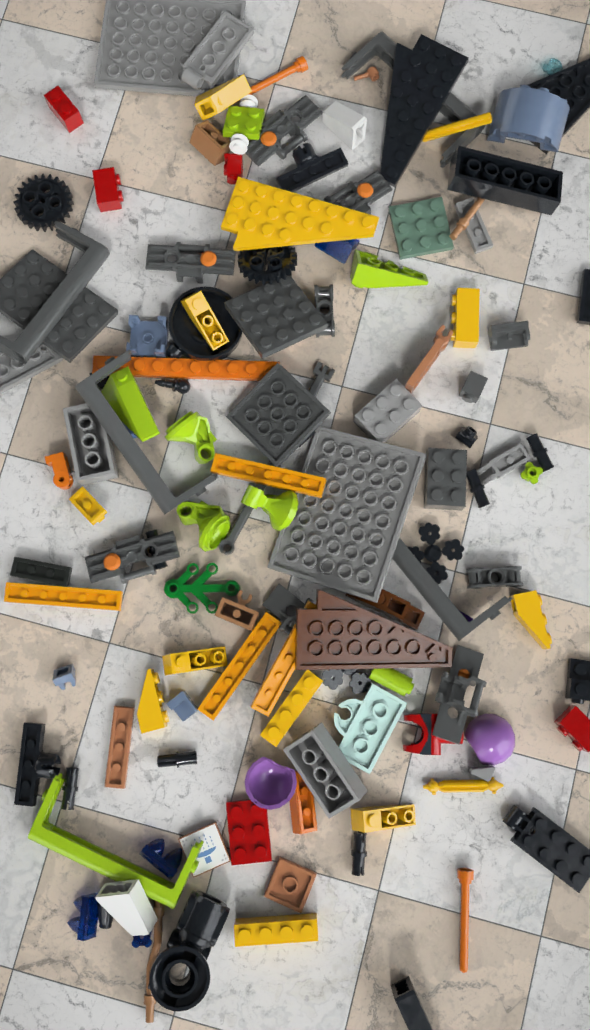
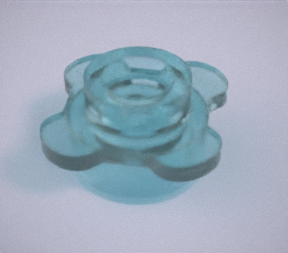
M551 58L548 64L543 65L542 69L550 76L563 70V67L558 59Z

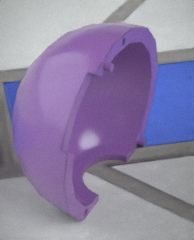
M483 714L475 717L468 724L464 732L465 738L474 750L479 762L483 765L503 763L512 755L515 748V734L511 725L504 718L496 714Z
M261 757L255 761L248 769L245 778V789L250 800L258 807L268 810L280 808L288 803L294 795L297 785L294 769L277 764L266 757Z

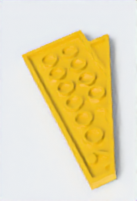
M238 177L221 224V230L237 234L233 250L243 251L374 237L379 217Z

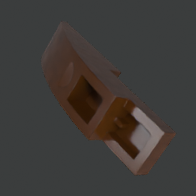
M383 589L377 603L347 593L345 594V596L377 613H383L413 630H418L425 614L424 611L410 605V602Z

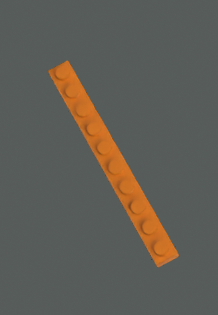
M93 355L92 374L104 367L105 361L111 357L116 359L119 356ZM131 357L129 362L113 373L128 366L134 377L260 381L280 362L242 360L200 361L183 358Z

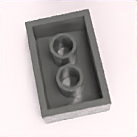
M428 448L425 462L424 509L462 511L466 507L467 450Z

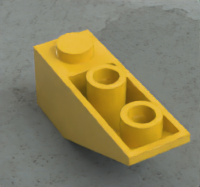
M242 74L196 96L194 105L204 121L222 112L252 92L245 75Z
M201 291L195 292L181 300L190 319L213 351L229 342Z
M534 590L509 596L512 597L510 602L516 619L542 649H550L552 639L550 633L546 631L547 619L541 611L542 599L540 594H537V591Z
M225 646L162 656L165 676L228 666Z
M154 669L147 670L137 711L141 734L167 727V722H169L167 710L164 711L162 705L165 702L162 691H159L157 685L160 683L157 671L154 672Z
M414 804L351 809L352 830L366 833L416 825Z

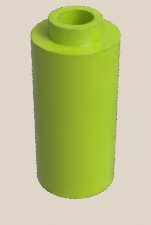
M393 668L372 669L368 677L402 696H405L406 693L410 694L414 687V683H412L413 678Z

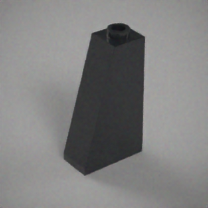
M408 976L392 984L391 989L395 1002L408 1030H433L410 977Z

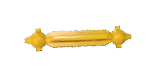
M494 777L489 782L485 780H442L439 783L434 781V778H431L428 784L423 785V788L429 790L432 795H436L438 790L447 793L484 792L488 789L493 794H496V791L504 785L495 780Z

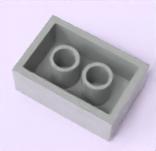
M396 378L354 415L353 422L369 439L385 443L420 412L422 405Z

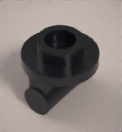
M468 426L462 427L455 438L468 448H471L478 439V436L476 435V430Z

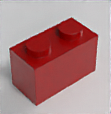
M56 86L44 95L50 110L69 133L84 124L79 110L59 86Z
M114 167L92 170L96 200L100 212L122 209L121 202L124 201L122 190H119V185H122L120 174H116Z
M570 705L554 721L558 725L557 730L565 737L568 735L573 740L571 744L578 751L590 752V719L577 706Z

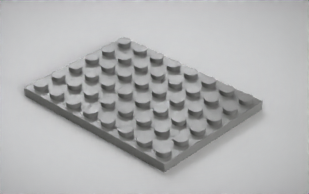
M106 0L94 79L95 88L194 97L211 90L208 85L209 83L205 81L199 90L181 80L184 72L182 69L183 64L224 11L244 22L246 1ZM240 53L213 88L238 77Z
M318 426L301 472L326 478L322 498L295 492L298 499L296 515L290 525L280 531L268 568L377 603L426 459V454Z

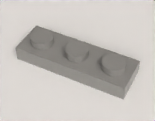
M473 197L455 203V209L459 218L464 217L474 204ZM477 210L465 229L475 254L493 247L492 240Z

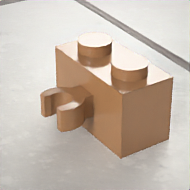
M208 120L195 125L189 143L208 159L210 163L216 166L224 162V153L230 152V137H223L222 130L215 128Z
M240 590L237 595L238 603L222 597L215 616L253 631L260 615L259 612L246 607V604L252 601L253 595L250 594L247 600H243L241 597L243 591Z

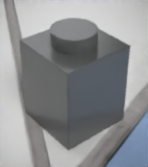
M470 371L459 396L468 403H476L488 378Z

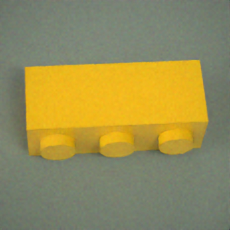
M457 288L455 294H452L451 306H454V312L451 313V323H454V329L452 330L453 335L450 341H453V347L476 348L479 342L480 289Z

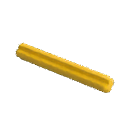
M490 112L429 129L423 142L490 124L492 122V115Z

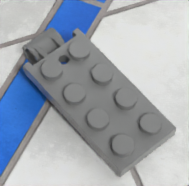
M224 11L183 64L182 69L184 72L181 80L196 90H199L205 81L209 83V88L212 89L253 36L254 28Z
M43 343L26 364L20 363L0 352V394L63 361V358Z

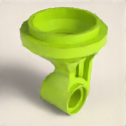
M190 411L165 431L167 434L165 439L167 441L193 444L195 460L199 464H206L213 459L215 455L213 443L217 439L210 431L208 419L199 415L198 412L193 413ZM201 450H204L208 453V459H205L201 456Z
M248 484L241 503L254 509L261 507L269 515L273 529L281 531L288 527L298 509L297 494L294 491L286 490L280 495H264L265 491Z
M201 500L199 503L182 502L177 507V514L182 524H198L199 547L205 552L216 549L220 542L226 538L230 529V518L224 513L221 506L208 505Z

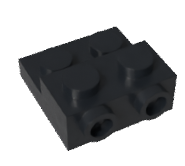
M569 658L565 698H571V703L584 704V700L590 701V661Z

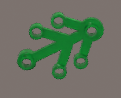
M190 563L187 566V570L177 580L171 579L164 586L165 594L169 598H178L191 614L197 613L199 606L197 603L191 602L184 593H193L206 606V610L214 614L217 611L218 605L212 602L203 592H225L228 596H236L240 591L239 584L233 580L226 582V584H204L212 575L217 574L218 566L215 563H209L206 571L192 585L184 584L192 575L198 574L199 567L195 563ZM191 566H196L197 568L194 573L190 572ZM215 566L216 570L209 572V567ZM172 585L177 586V590L175 592L170 591V587ZM234 585L235 590L230 592L228 586ZM195 604L196 610L190 611V605ZM214 604L216 606L215 610L210 611L209 605Z

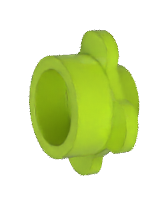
M528 462L525 464V469L521 472L520 476L522 479L531 482V484L538 483L539 475L543 473V469L534 466L532 462Z

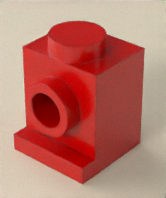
M224 153V176H227V183L234 185L238 177L243 178V156Z

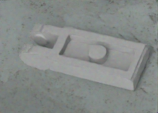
M522 443L490 460L488 464L476 472L479 475L486 472L489 468L492 469L494 474L482 481L485 485L530 461L531 458Z

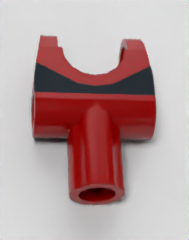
M416 713L404 715V721L418 724L422 734L416 743L403 745V751L422 755H441V744L455 743L432 735L438 714ZM462 733L460 744H463L464 733Z

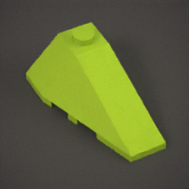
M357 249L354 251L350 279L351 284L357 288L421 286L428 284L427 276L424 273L408 267H402L401 269L390 260L387 262L377 259L378 256Z
M127 366L112 373L101 393L119 419L142 442L160 434L129 367Z

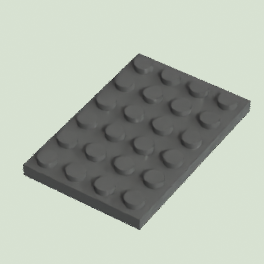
M32 249L0 279V313L24 330L67 276V273ZM85 287L43 341V344L71 363L118 315V310Z

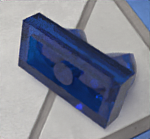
M163 838L156 839L148 845L146 844L141 850L140 855L171 880L177 873L181 863L182 848L172 850L162 858L161 856L165 848Z
M98 893L82 895L73 902L76 909L80 912V916L72 918L67 924L72 931L78 934L77 940L86 941L96 937L98 910L95 897Z

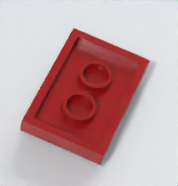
M250 799L226 802L231 866L272 861L267 809L258 807Z

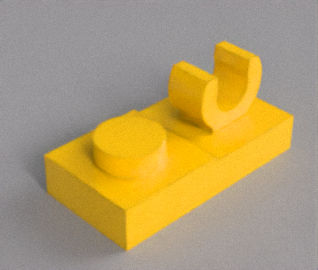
M83 486L69 498L72 504L92 525L97 522L100 523L105 519L104 515L107 511Z

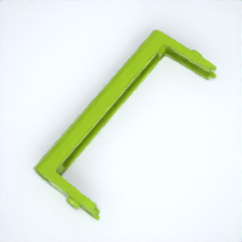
M62 773L58 776L55 775L49 789H46L42 795L41 800H43V803L30 829L28 839L116 882L139 879L147 897L174 910L190 873H195L199 861H197V857L204 841L201 840L200 843L196 842L195 846L193 845L177 882L168 881L49 823V817L65 782V779L62 778Z

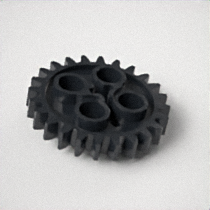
M43 173L41 178L35 175V180L33 181L28 178V184L22 182L24 188H17L20 194L14 195L17 200L13 201L16 206L14 209L17 216L24 225H28L30 229L34 227L36 231H39L42 227L43 231L46 232L47 227L53 231L55 221L66 223L64 217L70 218L68 212L73 211L71 205H74V202L72 200L73 195L63 180L60 181L57 176L53 179L51 174L46 178Z
M292 246L243 250L238 255V267L240 273H243V277H248L249 281L255 279V284L262 281V285H264L266 281H269L270 285H272L274 280L280 283V278L286 280V275L291 276V271H295L297 252H295V247Z

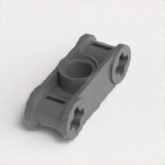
M333 284L324 287L314 285L316 309L328 323L327 329L317 333L316 338L323 335L335 337ZM322 308H326L329 310V312L327 314H323L320 312V310Z
M522 566L466 569L469 578L467 589L523 586L520 575ZM492 573L497 574V576H498V581H497V582L492 581V579H491V574H492Z

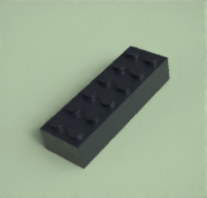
M458 146L451 159L447 190L552 215L561 203L563 172Z

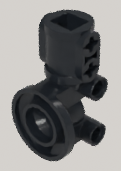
M191 892L176 928L172 931L167 942V949L157 956L151 967L148 989L151 990L154 999L162 1007L171 1011H186L201 1002L209 988L210 969L207 958L211 947H214L230 908L223 901L205 892ZM182 963L188 966L189 972L185 978L175 979L172 976L170 970L175 964Z

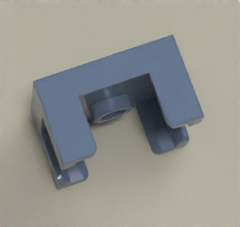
M129 315L128 324L131 328L130 343L127 342L126 351L131 350V357L167 358L169 322L166 316H157L158 321H141L138 315Z

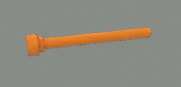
M303 56L296 58L293 65L251 86L252 92L249 94L252 95L294 72H305L308 70L305 58Z
M458 868L457 878L459 883H461L460 971L466 973L468 971L469 884L474 880V870Z

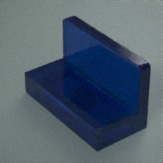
M351 239L315 243V247L345 264L351 252L357 248L360 241Z

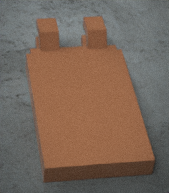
M444 325L437 330L436 336L433 339L434 345L406 383L405 388L411 394L440 353L445 350L453 335V331L450 330L448 336H443Z

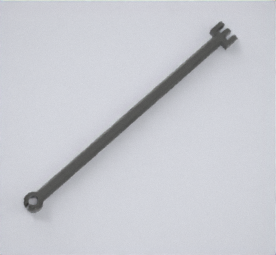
M318 362L313 371L316 378L308 390L314 397H316L324 380L330 382L335 373V370L331 369L329 374H326L329 368L326 365L321 371V362ZM269 460V462H268L267 465L275 466V465ZM256 484L255 487L264 491L266 485ZM244 505L227 538L219 544L221 553H224V555L233 553L235 549L234 543L254 508ZM225 545L231 546L229 551H224Z

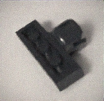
M304 143V148L298 146L293 150L292 156L297 164V168L277 177L276 181L280 189L295 192L347 167L349 163L341 147L318 157L312 145Z
M29 722L23 724L14 805L36 806L40 778L52 779L55 775L58 776L61 768L51 767L55 764H61L59 755L43 752L45 724Z

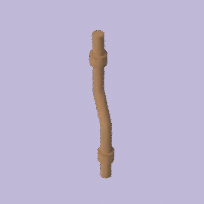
M477 198L465 216L458 220L455 229L449 235L452 240H456L459 234L468 227L469 221L485 199Z
M155 900L154 907L152 908L158 920L154 925V942L146 967V994H144L146 1023L154 1022V1004H156V1000L151 990L148 989L151 967L159 955L162 944L164 906Z

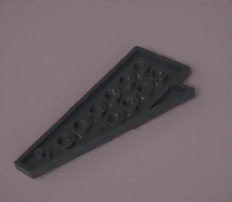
M422 34L412 50L399 43L396 44L380 169L381 175L393 187L397 186L469 61V57Z
M590 59L528 84V86L534 89L547 88L550 93L567 100L570 110L563 136L590 109ZM530 141L540 149V143ZM541 150V151L544 152L546 155H547V153L549 152V151H546V150Z

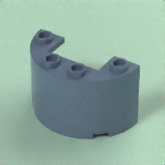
M520 85L517 88L503 90L497 99L487 141L505 143V139L508 137L540 143V150L558 152L570 110L567 100L550 93L547 88L543 87L534 89L528 85Z

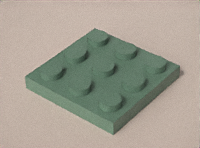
M442 197L389 207L388 211L400 260L453 250V240L449 237L451 232Z

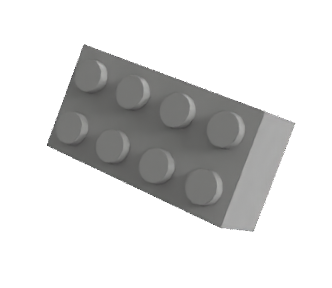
M85 403L63 408L77 482L84 486L119 478L112 440L88 405Z
M322 722L283 749L328 818L335 816L360 801L368 791Z

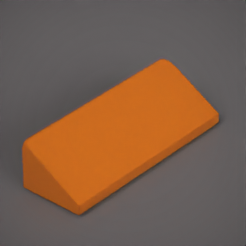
M295 770L297 785L295 793L289 801L293 833L304 834L318 831L314 796L298 771Z

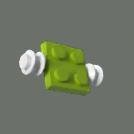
M250 94L241 98L239 106H229L223 127V137L231 138L229 148L238 155L247 152L248 139L259 140L265 115L264 109L257 108V98Z

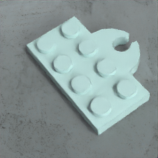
M372 683L363 701L355 698L347 699L338 705L340 708H348L350 710V717L345 720L341 719L339 714L334 712V724L338 732L344 736L338 747L350 764L368 774L371 773L407 702Z

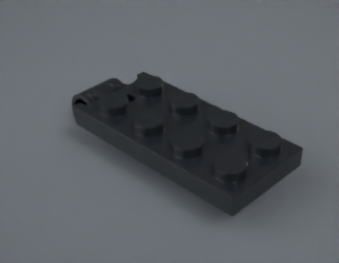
M513 805L503 820L506 825L516 831L510 841L580 893L590 878V850L535 807L527 815L517 806Z

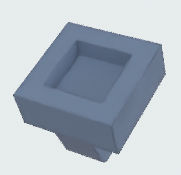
M73 664L54 670L52 680L55 686H59L61 690H65L66 682H71L72 686L76 685Z

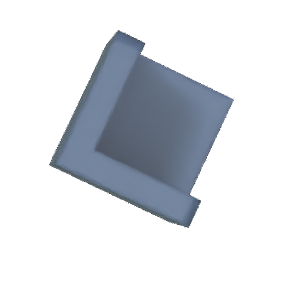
M185 691L180 692L167 703L169 708L174 710L182 721H185L198 711L197 706Z

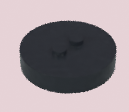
M196 287L183 293L174 302L169 313V333L175 347L187 358L200 361L222 360L228 357L239 345L242 330L226 310L224 302L233 299L228 293L214 287ZM198 291H201L229 340V342L214 351L190 319L181 303V300Z

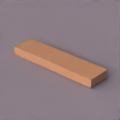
M114 706L105 787L126 788L135 707Z

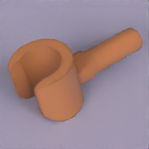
M372 66L367 72L354 76V81L368 77L372 81H376L379 79V72L376 67Z

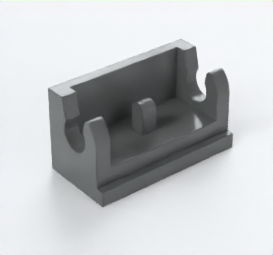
M521 321L491 325L488 330L491 351L527 347L528 340H530L529 322Z

